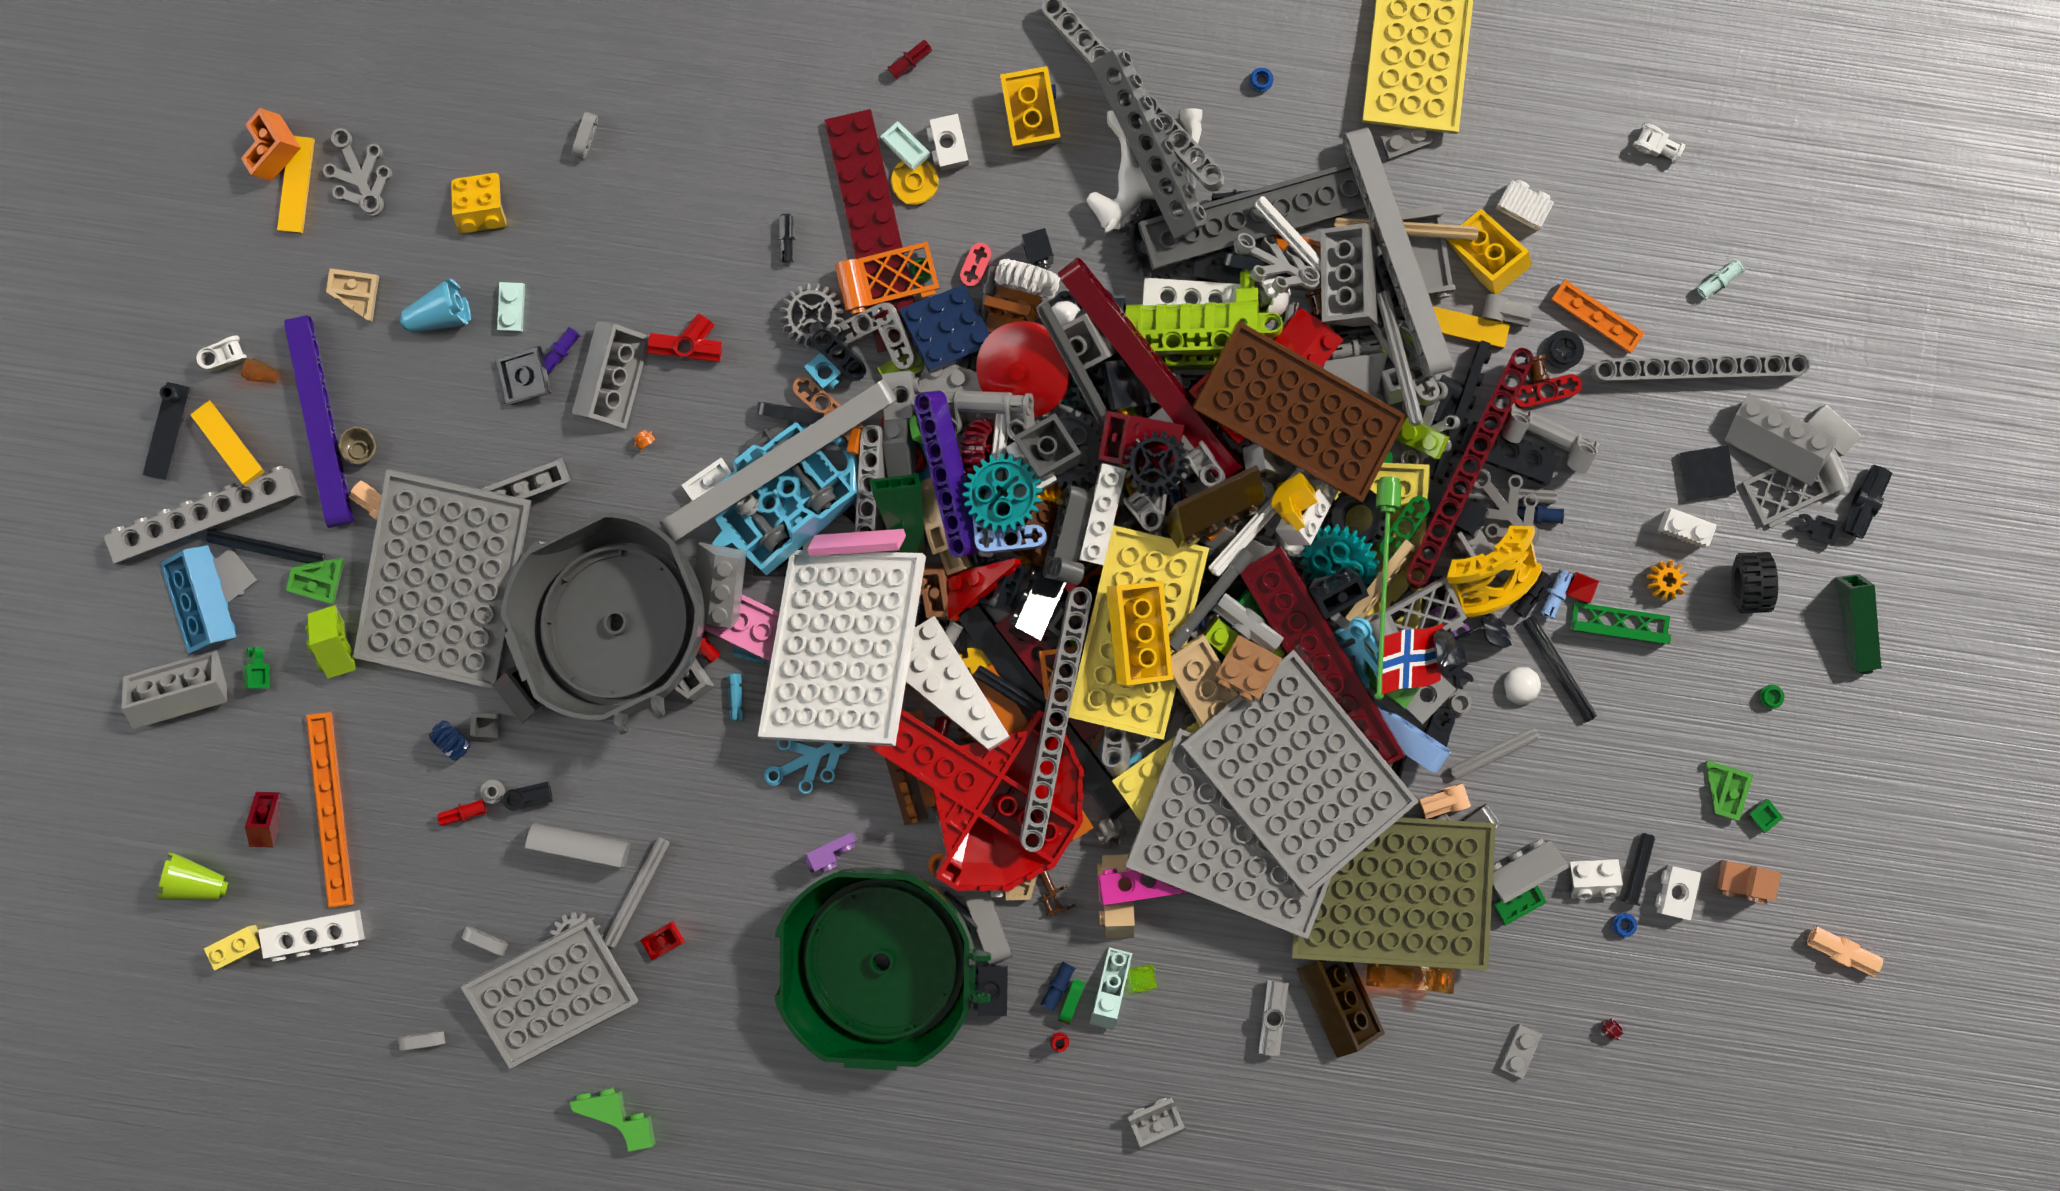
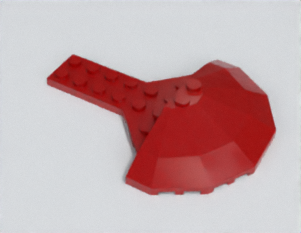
M902 709L896 746L866 745L932 787L946 850L934 876L957 891H1010L1023 882L1053 869L1083 823L1084 769L1065 733L1044 844L1040 850L1030 852L1020 843L1023 817L1043 721L1041 717L1043 718L1044 712L1041 710H1037V713L1032 716L1022 731L1008 734L1010 739L990 751L978 741L957 745ZM1052 717L1049 718V721L1053 726L1060 724ZM1050 736L1045 740L1047 750H1052L1056 747L1057 740L1054 736ZM1043 761L1041 763L1040 771L1042 774H1047L1052 770L1050 761ZM1039 785L1035 789L1036 797L1043 798L1046 796L1047 787ZM1035 809L1030 814L1032 822H1038L1043 817L1040 809ZM1034 833L1029 834L1025 839L1027 846H1034L1038 841V837Z

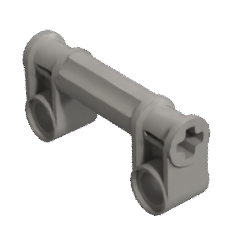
M940 390L947 398L951 419L955 424L953 426L955 436L966 424L965 412L1005 414L1007 434L1012 440H1014L1013 437L1035 425L1034 399L1031 393L1013 395L1011 392L962 390L952 393Z
M1515 403L1501 430V435L1513 443H1520L1526 432L1568 451L1567 465L1572 470L1583 474L1589 469L1600 445V442H1592L1581 437L1580 433L1532 411L1526 412L1515 407Z
M1202 440L1199 442V446L1184 457L1189 459L1191 463L1184 466L1190 470V473H1183V478L1186 479L1193 473H1196L1202 483L1208 487L1225 480L1224 471ZM1175 461L1168 465L1170 473L1174 470ZM1211 470H1216L1219 476L1218 480L1214 483H1209L1207 480V473ZM1155 475L1146 482L1159 483L1165 479L1160 475ZM1136 491L1128 498L1124 497L1122 499L1130 512L1146 530L1157 532L1164 527L1165 516L1155 503L1159 499L1156 497L1155 492L1152 497L1146 496V491L1142 494ZM1155 513L1159 518L1158 524L1150 527L1147 519L1149 515Z

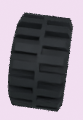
M1369 490L1363 502H1358L1342 492L1339 493V497L1333 500L1332 507L1328 510L1329 518L1327 523L1333 530L1336 524H1338L1340 530L1343 531L1346 527L1345 518L1348 511L1354 506L1364 505L1372 511L1373 522L1369 529L1362 533H1357V537L1366 536L1364 543H1372L1371 548L1375 547L1378 542L1381 543L1385 532V513H1381V509L1376 508V493Z
M1770 552L1738 553L1733 562L1731 578L1732 594L1737 610L1740 613L1772 612L1778 598V572L1773 556Z

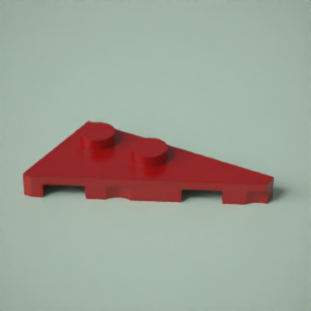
M1013 558L948 575V620L955 622L960 619L958 615L967 607H974L981 598L987 596L997 587L996 582L1003 576L1009 577L1014 573L1017 567L1021 565V560Z

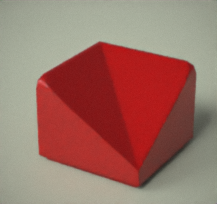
M1578 572L1573 573L1574 576L1565 594L1568 597L1590 604L1599 581Z

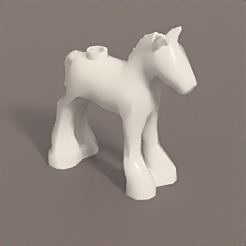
M1196 108L1179 110L1178 117L1181 127L1198 144L1202 131L1201 120L1203 110ZM1113 110L1107 112V123L1121 143L1122 157L1118 173L1119 192L1115 199H1110L1097 192L1089 194L1086 200L1099 219L1101 227L1105 228V234L1112 232L1113 229L1119 230L1125 226V223L1131 222L1130 215L1136 214L1143 200H1155ZM1197 157L1192 158L1190 163L1193 164ZM1184 166L1188 182L1196 191V178ZM1171 181V189L1174 191V184Z

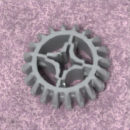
M807 283V291H803L801 286H797L799 294L795 295L793 291H790L789 295L793 298L792 301L788 299L783 300L789 307L780 308L781 313L787 314V316L780 317L781 322H788V324L782 327L783 331L792 330L788 334V338L793 339L797 335L795 341L797 345H800L804 339L805 348H809L811 339L809 334L801 331L817 322L812 318L806 319L809 317L806 309L812 313L817 311L818 321L824 322L822 314L830 305L832 318L828 326L841 333L842 329L836 324L845 321L843 318L838 317L845 314L844 309H837L842 305V301L837 300L833 302L837 294L833 292L828 296L830 289L827 286L820 292L821 287L819 283H816L814 290L811 289L810 283ZM810 297L823 299L821 303L818 302L813 306L808 305L803 300ZM798 305L803 311V317L799 320L800 323L795 326L793 313ZM826 332L818 333L815 338L822 339L825 337Z

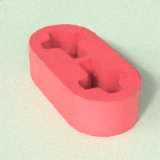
M976 243L972 246L962 267L960 278L966 287L973 288L978 286L984 276L991 259V250L985 243ZM982 248L987 257H982L979 264L975 263L977 256L974 252L980 251ZM976 267L975 276L978 277L977 280L972 279L971 282H967L965 273H970L972 268Z

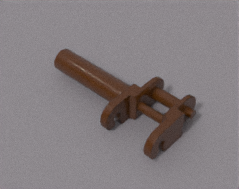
M1048 870L1039 874L1046 891L1050 893V896L1046 897L1043 895V899L1039 900V902H1044L1048 911L1045 914L1046 916L1050 915L1053 917L1054 912L1058 911L1060 914L1076 907L1074 903L1062 908L1056 897L1057 892L1068 888L1067 885L1056 889ZM1052 897L1057 905L1055 910L1052 909L1048 901Z

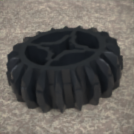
M1153 431L1150 438L1147 433H1143L1144 441H1140L1138 438L1134 440L1137 444L1136 448L1128 446V449L1133 453L1124 457L1130 461V463L1124 465V469L1130 471L1125 476L1128 480L1133 479L1130 485L1133 488L1138 487L1137 492L1140 494L1146 491V496L1152 497L1155 492L1156 497L1161 498L1164 490L1165 494L1169 496L1171 495V487L1177 491L1180 489L1176 484L1178 481L1186 482L1182 474L1190 473V470L1184 467L1191 463L1189 459L1184 458L1189 452L1187 449H1182L1184 446L1182 441L1176 442L1177 437L1175 435H1171L1168 438V433L1163 431L1159 437L1158 432ZM1155 446L1169 447L1166 451L1162 450L1157 454L1150 451V448ZM1144 455V457L1146 458V463L1144 467L1141 469L1142 472L1140 473L1139 464L1142 456ZM1174 456L1175 467L1173 472L1170 473L1168 470V465L1173 460L1172 457ZM1151 457L1159 461L1160 468L1163 470V472L1155 468L1154 461ZM1155 475H1160L1165 479L1159 483L1145 482L1147 478H1152Z

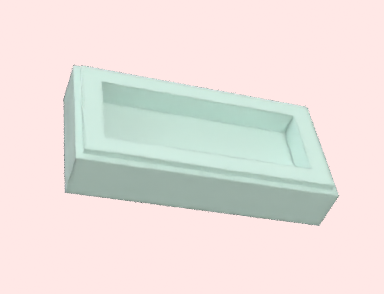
M898 121L880 136L881 141L912 171L931 156L930 152Z

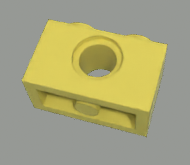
M256 925L248 926L204 948L214 971L222 969L260 950L261 943Z

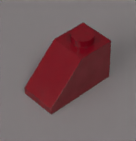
M255 792L245 825L249 847L274 848L279 831L280 792Z

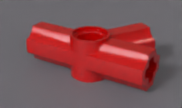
M698 313L681 336L650 333L647 353L650 355L680 358L684 361L691 359L720 363L722 341L705 340L714 329L715 324L704 315ZM687 342L691 344L692 347L688 353H681L679 351V346L682 343Z

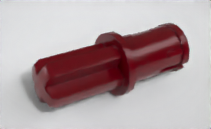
M922 40L907 53L904 51V55L887 68L897 80L910 68H916V64L931 53L932 48L927 41Z

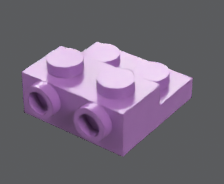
M854 831L807 853L808 859H805L810 873L819 869L824 873L836 867L835 862L840 860L836 850L841 854L855 847L853 842L858 839Z

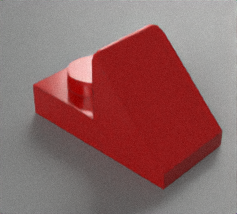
M674 921L640 940L652 961L685 942Z

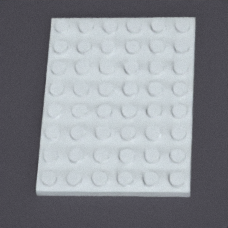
M797 550L789 557L758 732L759 738L896 746L926 556L923 553L867 552L809 556L808 550Z

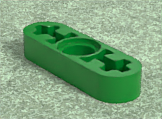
M1416 496L1409 501L1390 528V544L1396 539L1391 536L1393 532L1400 538L1410 542L1430 513L1431 506L1426 498ZM1423 501L1425 511L1423 513L1419 511L1416 514L1415 518L1419 519L1417 523L1412 518L1405 516L1407 512L1411 515L1414 513L1415 508L1413 505L1415 502L1420 504ZM1402 521H1409L1412 524V530L1409 534L1404 535L1399 532L1398 526ZM1384 538L1380 543L1382 555L1384 553ZM1399 540L1395 545L1397 550L1403 544ZM1391 551L1388 554V558L1391 559L1395 553Z

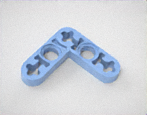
M985 489V492H989V494L985 495V500L989 499L992 495V490ZM992 503L990 507L988 506V510H991L995 503ZM978 515L973 516L975 544L982 553L990 554L1037 549L1045 545L1047 541L1046 532L1039 525H1026L1025 528L1016 526V532L1011 527H1008L1006 534H1004L1002 528H998L996 533L988 530V537L993 542L989 543L988 548H985L983 544H980V541L984 540V532H978V529H984L983 524L975 522ZM1025 531V536H1032L1033 531H1037L1042 537L1038 538L1037 543H1034L1031 538L1025 539L1026 544L1022 545L1020 532ZM1008 533H1015L1018 536V541L1015 545L1009 546L1005 544L1004 537Z

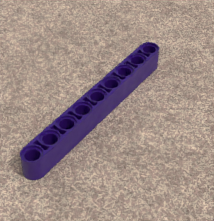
M310 315L286 319L284 321L325 523L328 528L353 523V513L314 324Z

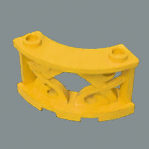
M1509 526L1506 535L1494 546L1495 550L1490 554L1484 556L1482 553L1466 559L1452 560L1447 579L1466 617L1473 618L1485 615L1512 604L1527 593L1537 581L1542 565L1537 563L1532 543L1535 535L1534 526ZM1504 569L1512 570L1508 580L1499 587L1487 586L1492 582L1497 573Z

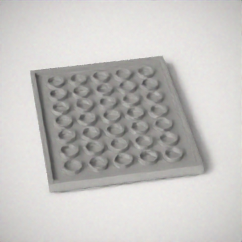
M386 470L353 658L495 689L493 684L499 677L506 640L504 633L507 632L501 615V608L508 581L521 559L531 500L396 470Z
M1295 650L1290 651L1282 658L1259 702L1253 700L1251 703L1238 695L1180 744L1305 897L1310 896L1419 802Z
M1179 728L1124 867L1308 939L1331 878L1310 896L1305 897L1180 745L1192 733Z

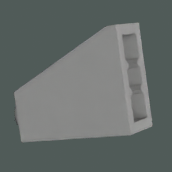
M1377 353L1328 360L1322 368L1376 397L1388 354Z

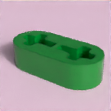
M1073 978L1057 1021L1067 1025L1070 1024L1085 981Z

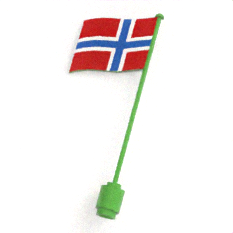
M1380 477V483H1377L1376 508L1381 509V513H1385L1377 693L1374 694L1377 700H1381L1384 697L1383 694L1398 689L1425 687L1441 680V668H1438L1434 648V633L1438 629H1443V622L1430 628L1401 630L1384 636L1390 514H1394L1396 510L1401 508L1402 485L1399 484L1400 479L1397 477Z

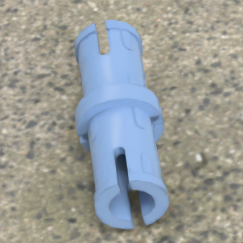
M1559 569L1552 588H1549L1547 591L1549 595L1540 611L1541 615L1544 616L1546 614L1545 617L1555 619L1562 600L1566 599V590L1574 576L1572 573L1568 574V571Z

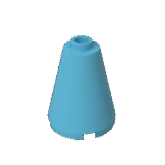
M445 280L412 303L401 313L400 323L402 327L411 333L467 325V321L471 320V313L466 297L461 298L458 293L459 290H462L455 280Z

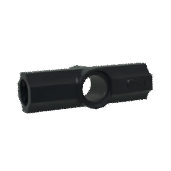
M1871 466L1863 486L1858 489L1852 500L1851 506L1853 508L1842 531L1852 537L1864 539L1873 516L1875 517L1882 507L1884 501L1882 496L1893 474L1882 466Z

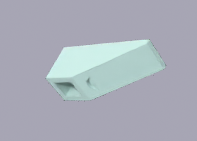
M1111 947L1108 948L1089 1024L1113 1030L1118 1018L1132 953Z

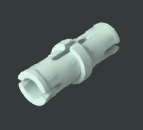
M1734 259L1725 268L1715 271L1710 279L1697 287L1700 296L1706 300L1717 290L1727 287L1732 279L1745 271L1743 265L1739 260Z

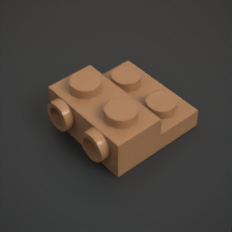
M1238 635L1217 671L1215 679L1220 687L1229 691L1231 688L1238 691L1242 699L1251 703L1253 700L1259 702L1282 658Z

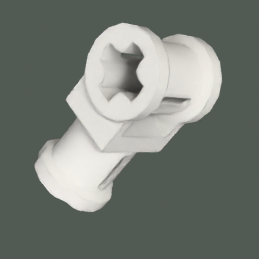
M1643 123V130L1638 140L1634 141L1633 147L1655 157L1661 154L1676 164L1685 148V144L1667 139L1669 134L1663 132L1659 127L1650 123Z

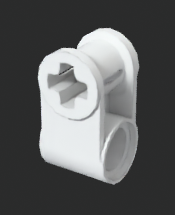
M231 336L216 344L205 347L197 353L196 357L199 366L209 372H217L226 367L240 364L248 358L241 350L239 336ZM214 354V363L207 366L205 364L206 357Z

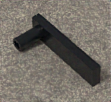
M166 382V386L160 389L159 393L162 401L142 475L169 481L193 388Z

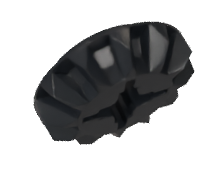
M1569 330L1555 332L1546 343L1547 359L1553 366L1562 369L1574 367L1580 362L1584 354V345L1581 338ZM1565 340L1566 348L1574 351L1566 353L1563 359L1562 352L1555 349L1561 347Z

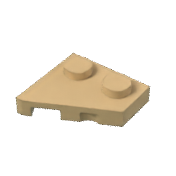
M330 268L326 292L366 320L373 322L379 276Z

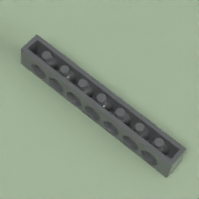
M1125 48L1113 49L1092 62L1091 65L1174 239L1185 237L1208 224L1205 210L1199 205L1195 196V189L1188 182L1184 166L1178 161L1174 152V145L1167 138L1163 122L1157 117L1153 108V101L1146 94L1142 78L1136 73L1132 64L1131 55ZM1119 72L1121 73V76H1122L1121 81L1119 80V77H1118ZM1129 94L1132 96V103L1129 101ZM1140 116L1142 117V120H1143L1142 125L1140 124V121H1139V117H1140ZM1150 137L1153 140V147L1150 145ZM1160 160L1163 161V169L1160 166ZM1171 181L1174 184V191L1171 189ZM1181 204L1184 205V213L1181 210Z

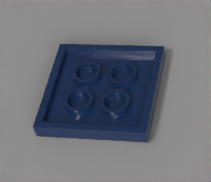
M965 284L899 309V315L929 373L978 355L981 345L990 335Z

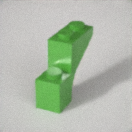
M607 1088L600 1090V1094L591 1096L590 1092L580 1093L576 1095V1099L570 1102L573 1112L608 1123L619 1129L626 1140L628 1152L650 1148L655 1145L651 1116H644L643 1112L630 1114L629 1119H626L622 1091Z

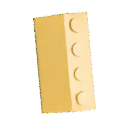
M1163 581L1107 586L1117 685H1135L1173 680Z

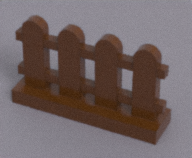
M885 758L904 824H913L927 819L928 815L916 777Z

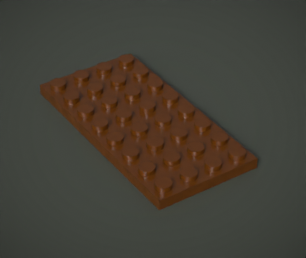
M1240 321L1236 322L1191 408L1358 502L1364 501L1407 418V415Z

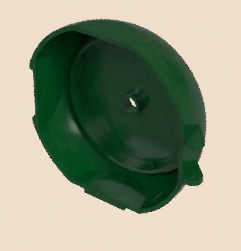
M861 867L845 869L830 874L800 893L785 911L777 926L775 937L780 939V986L775 995L777 1009L795 1038L808 1051L825 1062L844 1063V1068L897 1071L900 1066H920L935 1057L953 1040L963 1025L972 1002L987 1003L991 1001L990 994L974 990L975 961L980 963L990 961L991 953L974 948L965 921L956 907L939 889L909 872L893 868ZM882 953L888 956L890 959L888 969H881L876 965L875 956Z

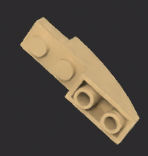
M932 477L921 481L924 527L932 554L939 553L947 575L971 567L967 556L955 558L948 549Z

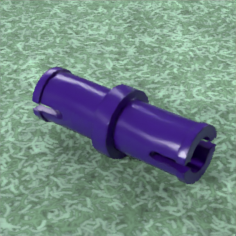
M568 326V329L556 343H552L551 350L544 357L546 370L549 373L553 372V369L563 357L569 355V349L581 337L570 326Z

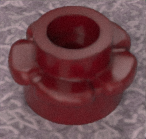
M1610 1018L1607 1022L1603 1021L1605 1026L1602 1028L1603 1033L1610 1040L1614 1038L1620 1040L1624 1030L1613 1018Z

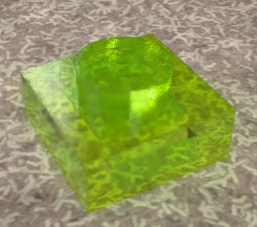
M1153 964L1129 968L1133 993L1157 988Z

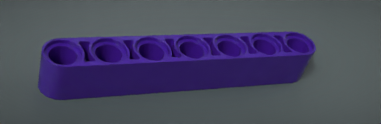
M940 390L920 392L916 395L914 404L948 549L955 558L975 555L979 550L975 544L973 516L969 515L972 507H965L964 503L970 499L963 496V493L969 490L964 487V483L967 482L947 398Z

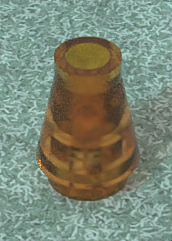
M247 358L241 377L247 378V381L276 384L280 370L274 369L255 358L252 360Z

